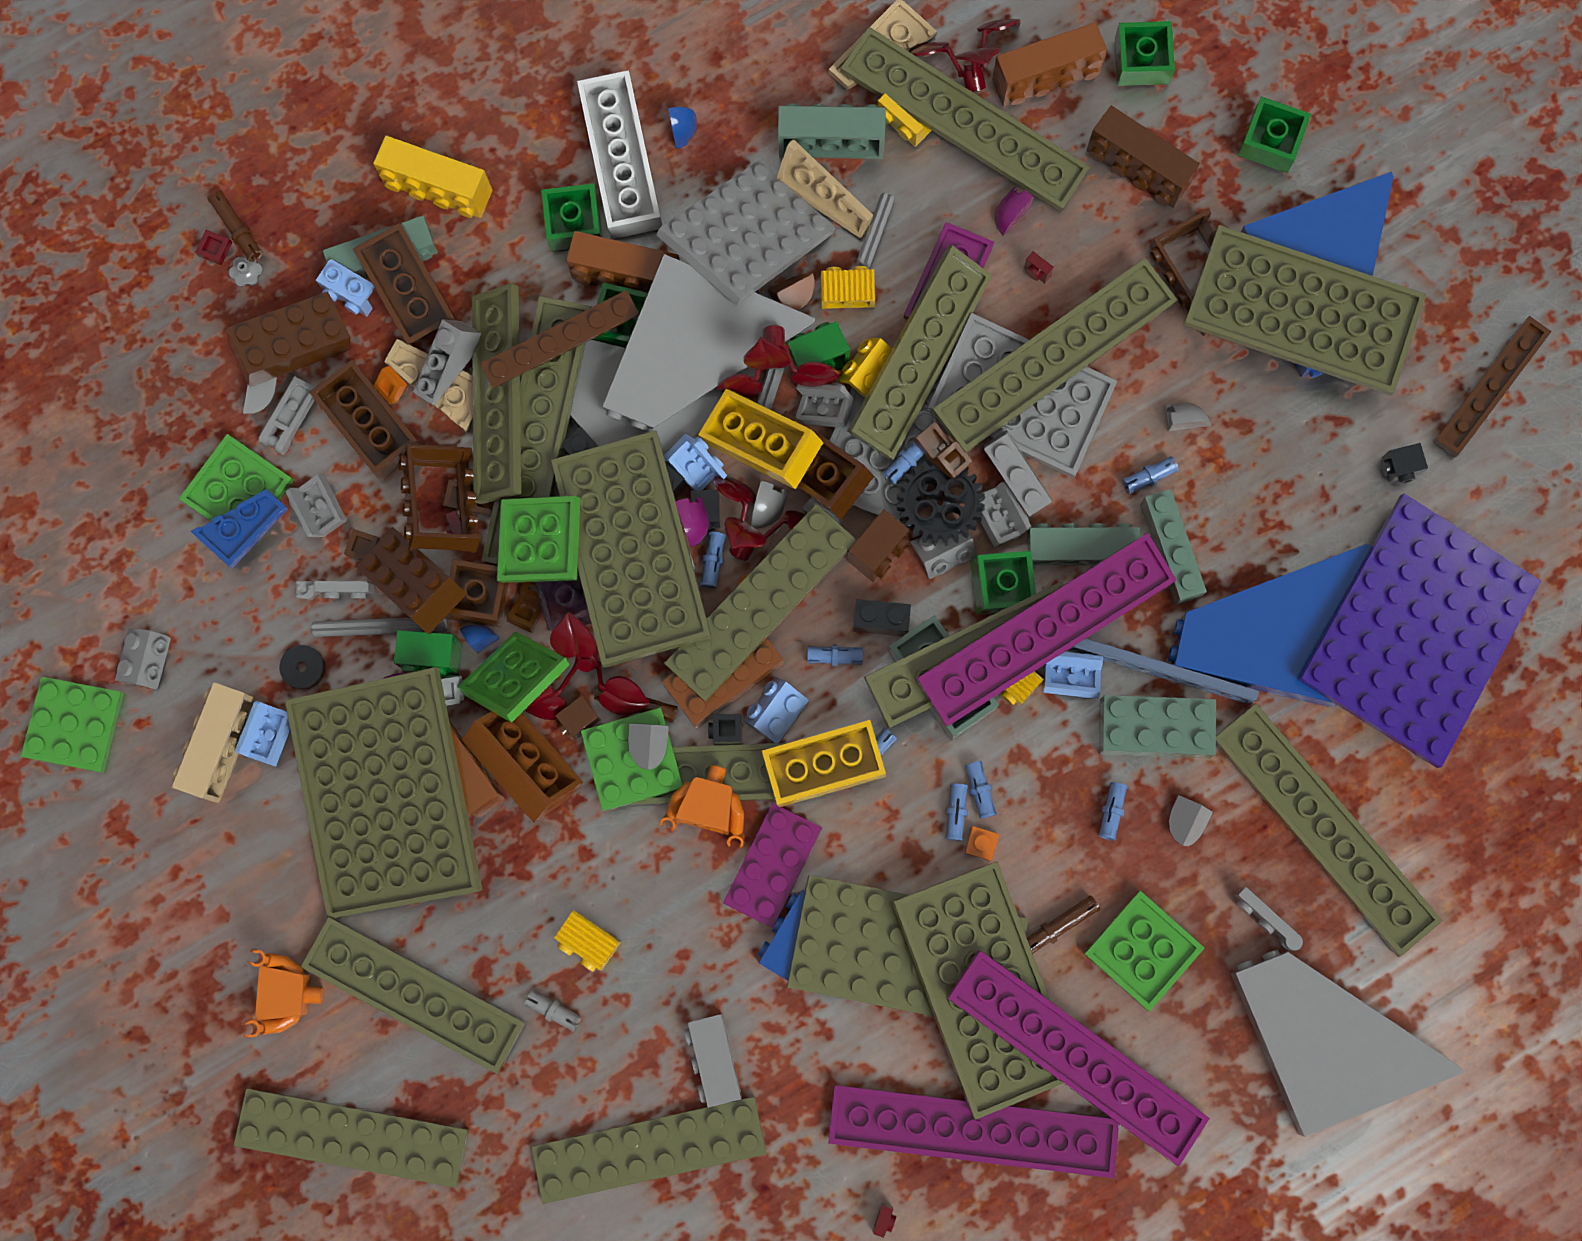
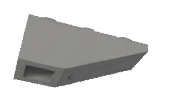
M442 319L413 393L430 404L436 405L472 358L481 332L463 321Z

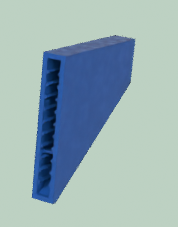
M1391 171L1243 226L1241 232L1373 276L1394 176ZM1294 363L1301 378L1307 375L1314 378L1323 374V372Z
M1364 544L1186 612L1182 619H1177L1174 635H1178L1176 646L1172 645L1170 648L1168 661H1171L1172 665L1247 688L1333 708L1337 706L1297 679L1367 556L1371 545Z

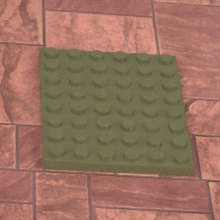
M439 667L285 700L327 919L328 917L333 919L483 890Z

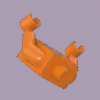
M710 765L707 779L694 777L692 782H685L672 794L666 814L660 821V826L662 827L666 820H670L673 824L671 831H674L680 822L728 835L727 845L729 847L731 846V839L737 838L740 840V848H742L745 839L743 834L744 811L739 796L733 793V787L723 784L726 769Z
M256 948L250 950V952L259 954V959L256 962L247 961L249 965L259 967L255 1020L245 1021L242 1024L253 1026L252 1034L243 1035V1037L252 1038L259 1033L261 1035L281 1033L297 1024L300 1016L307 1015L308 1004L323 1003L324 987H311L310 975L304 974L303 968L298 963L285 955L266 953L265 955L263 951Z

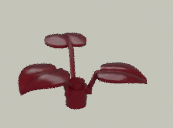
M1001 19L979 26L977 31H982L981 48L975 51H968L954 56L948 42H932L920 45L911 50L910 53L915 56L931 55L937 52L947 53L958 71V77H963L965 88L972 92L983 90L986 88L984 65L988 66L991 59L1001 51L1000 47H986L987 36L992 31H999L1012 25L1019 27L1021 21L1020 19ZM957 59L971 62L964 64V69L962 70Z
M770 325L763 329V337H760L757 343L743 357L745 365L756 369L754 376L750 378L745 374H737L727 377L719 383L716 390L724 393L725 389H728L745 398L756 396L763 390L762 383L758 382L761 370L767 368H784L789 365L790 370L794 372L791 375V380L798 385L806 387L828 384L835 380L841 372L820 362H808L801 364L799 367L795 366L789 352V345H785V329L782 326Z
M714 477L713 479L716 489L723 496L730 500L741 502L743 506L740 519L727 517L724 522L725 531L731 545L729 552L737 559L747 561L754 548L763 547L766 544V539L783 523L788 524L792 530L806 515L799 511L788 510L785 513L786 518L779 520L763 535L759 530L745 522L748 502L756 501V495L753 490L745 483L734 478L726 477L722 479Z
M567 612L553 629L550 635V644L563 657L570 658L575 656V663L556 691L549 685L525 711L540 719H557L555 715L566 708V702L559 694L562 693L577 669L583 672L596 669L598 685L603 690L599 696V702L611 713L619 715L634 714L646 708L650 700L635 682L626 677H612L606 681V684L603 683L602 663L598 661L600 655L595 638L577 617Z

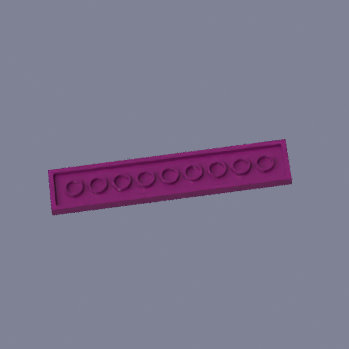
M1146 533L915 679L944 727H947L1177 580L1150 535Z
M980 950L976 952L946 997L1176 1166L1181 1165L1210 1119Z
M835 1085L828 1144L1114 1178L1119 1124L1113 1119L1106 1117L1015 1106L1005 1107L974 1120L965 1100Z

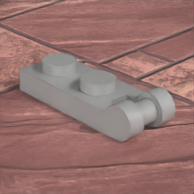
M294 376L260 434L259 443L274 447L275 451L282 455L288 451L291 440L315 401L309 393L315 388L313 385ZM277 429L283 431L280 438L274 436Z
M1247 887L1240 888L1233 897L1238 900L1236 905L1247 915L1252 913L1260 920L1258 925L1270 935L1274 933L1279 937L1280 946L1284 950L1292 951L1302 947L1303 940L1301 936Z

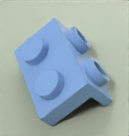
M330 259L316 279L323 290L322 293L328 291L333 302L338 299L345 303L344 307L351 313L357 315L360 312L368 316L373 308L367 299L374 290V285Z
M685 433L664 455L665 460L671 467L685 478L686 484L692 491L703 490L716 475L725 479L727 475L721 469L724 464L715 455L712 454L710 456L707 452L709 449L708 445L701 438L697 437L694 439Z
M1065 651L1045 664L1043 693L1099 699L1103 657L1090 653L1079 654Z
M775 677L765 685L759 700L750 706L744 722L754 727L773 743H779L809 700L786 681Z
M255 701L248 713V719L242 734L238 738L235 752L276 767L290 732L287 711Z

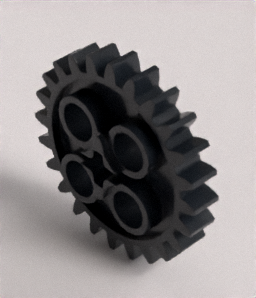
M924 461L923 470L913 467L914 477L909 474L905 475V480L908 484L900 483L899 488L904 493H897V500L901 503L896 504L897 511L902 512L899 515V520L907 521L905 526L909 530L914 528L913 538L922 534V543L932 538L933 546H936L938 540L942 539L944 545L947 546L949 538H952L957 544L959 543L960 534L968 538L969 532L967 528L974 531L977 529L974 521H982V515L979 512L985 511V504L980 502L985 500V494L978 493L982 490V483L974 484L977 475L967 476L969 467L965 468L954 479H951L934 463L933 466L929 467ZM926 484H932L936 489L927 492L922 487ZM953 487H958L963 492L960 495H953L949 490ZM939 499L944 500L942 506L937 505ZM923 509H927L932 512V515L924 518L918 513ZM949 513H956L960 518L956 521H950L945 516Z

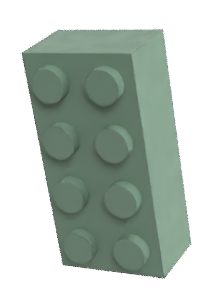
M794 103L779 106V157H784L788 144L794 139L813 158L884 159L886 108H880L877 105L853 107L848 104H842L838 107H827L824 104L800 106Z
M933 615L891 644L888 652L896 662L949 636V634L936 616ZM993 697L947 727H944L933 707L929 708V710L949 738L953 740L994 712L999 704Z
M1104 695L1100 699L1099 754L1210 759L1216 755V699Z

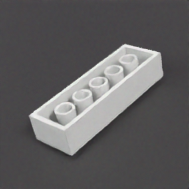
M629 70L577 81L611 239L658 230L662 226Z

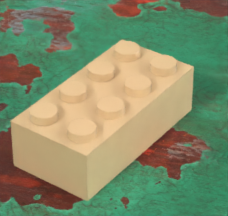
M214 682L212 688H208L204 695L203 701L205 705L202 713L198 714L194 720L193 729L195 730L191 740H188L183 748L184 758L181 765L173 773L172 781L174 783L172 788L202 799L220 803L239 755L235 752L238 738L242 734L248 719V713L254 702L260 700Z

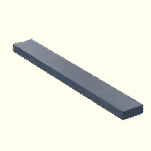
M1084 639L1068 649L1081 654L1090 653L1102 656L1104 661L1249 705L1257 700L1259 691L1089 639Z

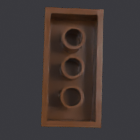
M1110 105L1092 130L1086 150L1095 161L1104 162L1111 167L1115 174L1121 177L1125 176L1133 182L1136 188L1141 191H1148L1155 196V199L1160 204L1169 205L1172 208L1175 207L1192 183L1200 165L1199 162L1112 105Z
M398 223L353 248L407 345L439 329L442 319H456L402 223Z
M328 291L226 328L228 343L249 387L350 350V335Z
M353 360L309 392L380 481L399 468L400 454L404 455L407 444L420 445Z
M785 411L782 416L811 429L824 442L798 484L797 489L842 520L875 476L860 461Z
M394 527L355 566L428 634L434 630L467 594L420 550L413 549L409 551V541L405 540L404 536Z

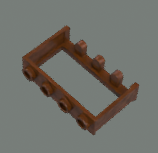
M1209 209L1154 237L1149 247L1152 260L1156 264L1159 263L1166 283L1169 286H1173L1177 293L1178 303L1182 308L1186 307L1187 311H1189L1193 295L1164 247L1198 230L1210 250L1216 231H1213L1208 223L1211 215Z
M407 444L404 455L400 454L399 471L404 473V477L401 478L400 490L401 493L405 494L406 499L403 500L402 515L407 517V523L404 525V539L409 540V551L413 549L462 550L476 553L481 537L480 534H475L478 524V515L473 514L476 493L471 491L470 488L474 475L473 469L468 467L472 448ZM414 466L456 469L461 534L419 532Z

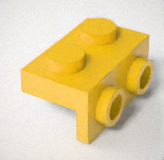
M886 93L878 100V106L886 108L885 123L891 125L904 140L909 141L914 147L932 131L916 121Z
M881 338L865 339L859 345L858 353L853 360L848 361L844 365L843 373L839 380L842 383L851 385L865 398L892 348Z

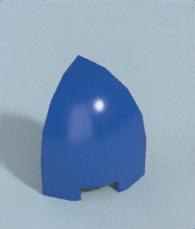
M686 107L668 108L676 149L686 146L697 131L696 113L694 110Z
M467 625L459 629L469 646L477 654L500 639L495 632L483 625Z

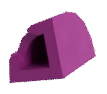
M1013 187L997 206L994 219L997 229L1003 236L1031 207L1034 196L1023 190L1021 193H1018L1016 187Z
M697 497L689 502L688 498L676 501L691 548L703 540L709 527L708 513L701 497Z

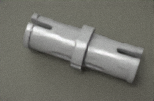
M534 989L531 990L528 995L529 998L524 1003L526 1007L528 1006L546 1016L545 1020L549 1022L553 1020L571 1032L575 1031L578 1026L577 1023L582 1018L581 1015H577L561 1006L560 1001H552Z

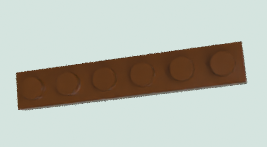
M626 290L480 363L494 389L638 317L639 313Z
M1528 316L1433 442L1456 458L1552 331L1531 316Z

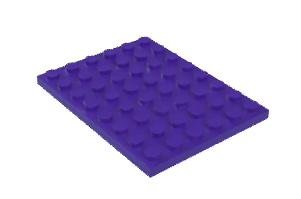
M1404 493L1399 496L1297 680L1434 767L1440 768L1443 766L1538 589L1541 580Z

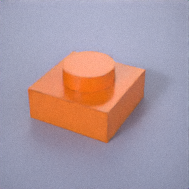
M391 366L382 368L373 386L391 405L399 401L407 383Z
M972 826L964 854L991 862L1000 834Z

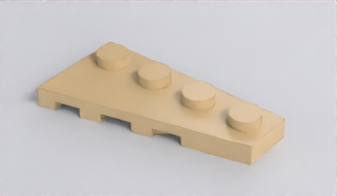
M896 0L870 26V28L908 52L937 35V30L903 0ZM862 36L828 71L846 90H849L858 83L840 73V69Z
M793 139L786 148L776 178L780 181L782 180L809 205L859 238H862L867 233L874 215Z
M397 339L384 362L387 366H391L402 379L415 389L428 354ZM461 371L434 406L467 434L473 424V375Z

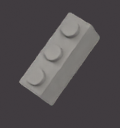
M1007 429L984 444V450L1028 516H1031L1052 502L1051 495Z
M723 1014L689 1022V1028L685 1029V1036L688 1046L693 1045L696 1055L691 1057L694 1073H700L702 1085L698 1086L701 1102H707L709 1108L742 1099Z

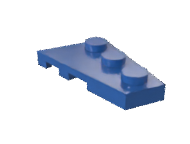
M265 489L238 504L237 508L224 515L220 514L213 518V521L201 528L197 527L190 532L224 563L233 568L282 517L288 508Z

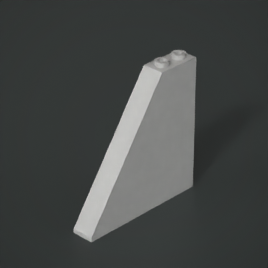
M664 254L602 409L606 410V416L621 421L622 417L631 420V426L639 430L646 431L647 427L653 429L716 388L727 377L736 375L748 366L743 362V357L757 343L759 338L763 337V329L770 325L782 326L785 329L786 342L811 326L815 318L755 292L736 305L691 265Z
M594 340L586 342L570 419L578 428L582 427L598 446L657 430L663 455H665L685 433L694 439L697 437L701 438L698 434L723 394L721 391L714 388L655 428L650 429L647 427L646 431L639 430L631 426V420L623 417L621 421L606 416V410L602 409L626 348Z
M1278 949L1262 955L1264 960L1253 964L1252 959L1236 965L1237 971L1230 973L1296 1131L1300 1136L1306 1137L1463 1073L1460 1066L1289 952L1279 953Z

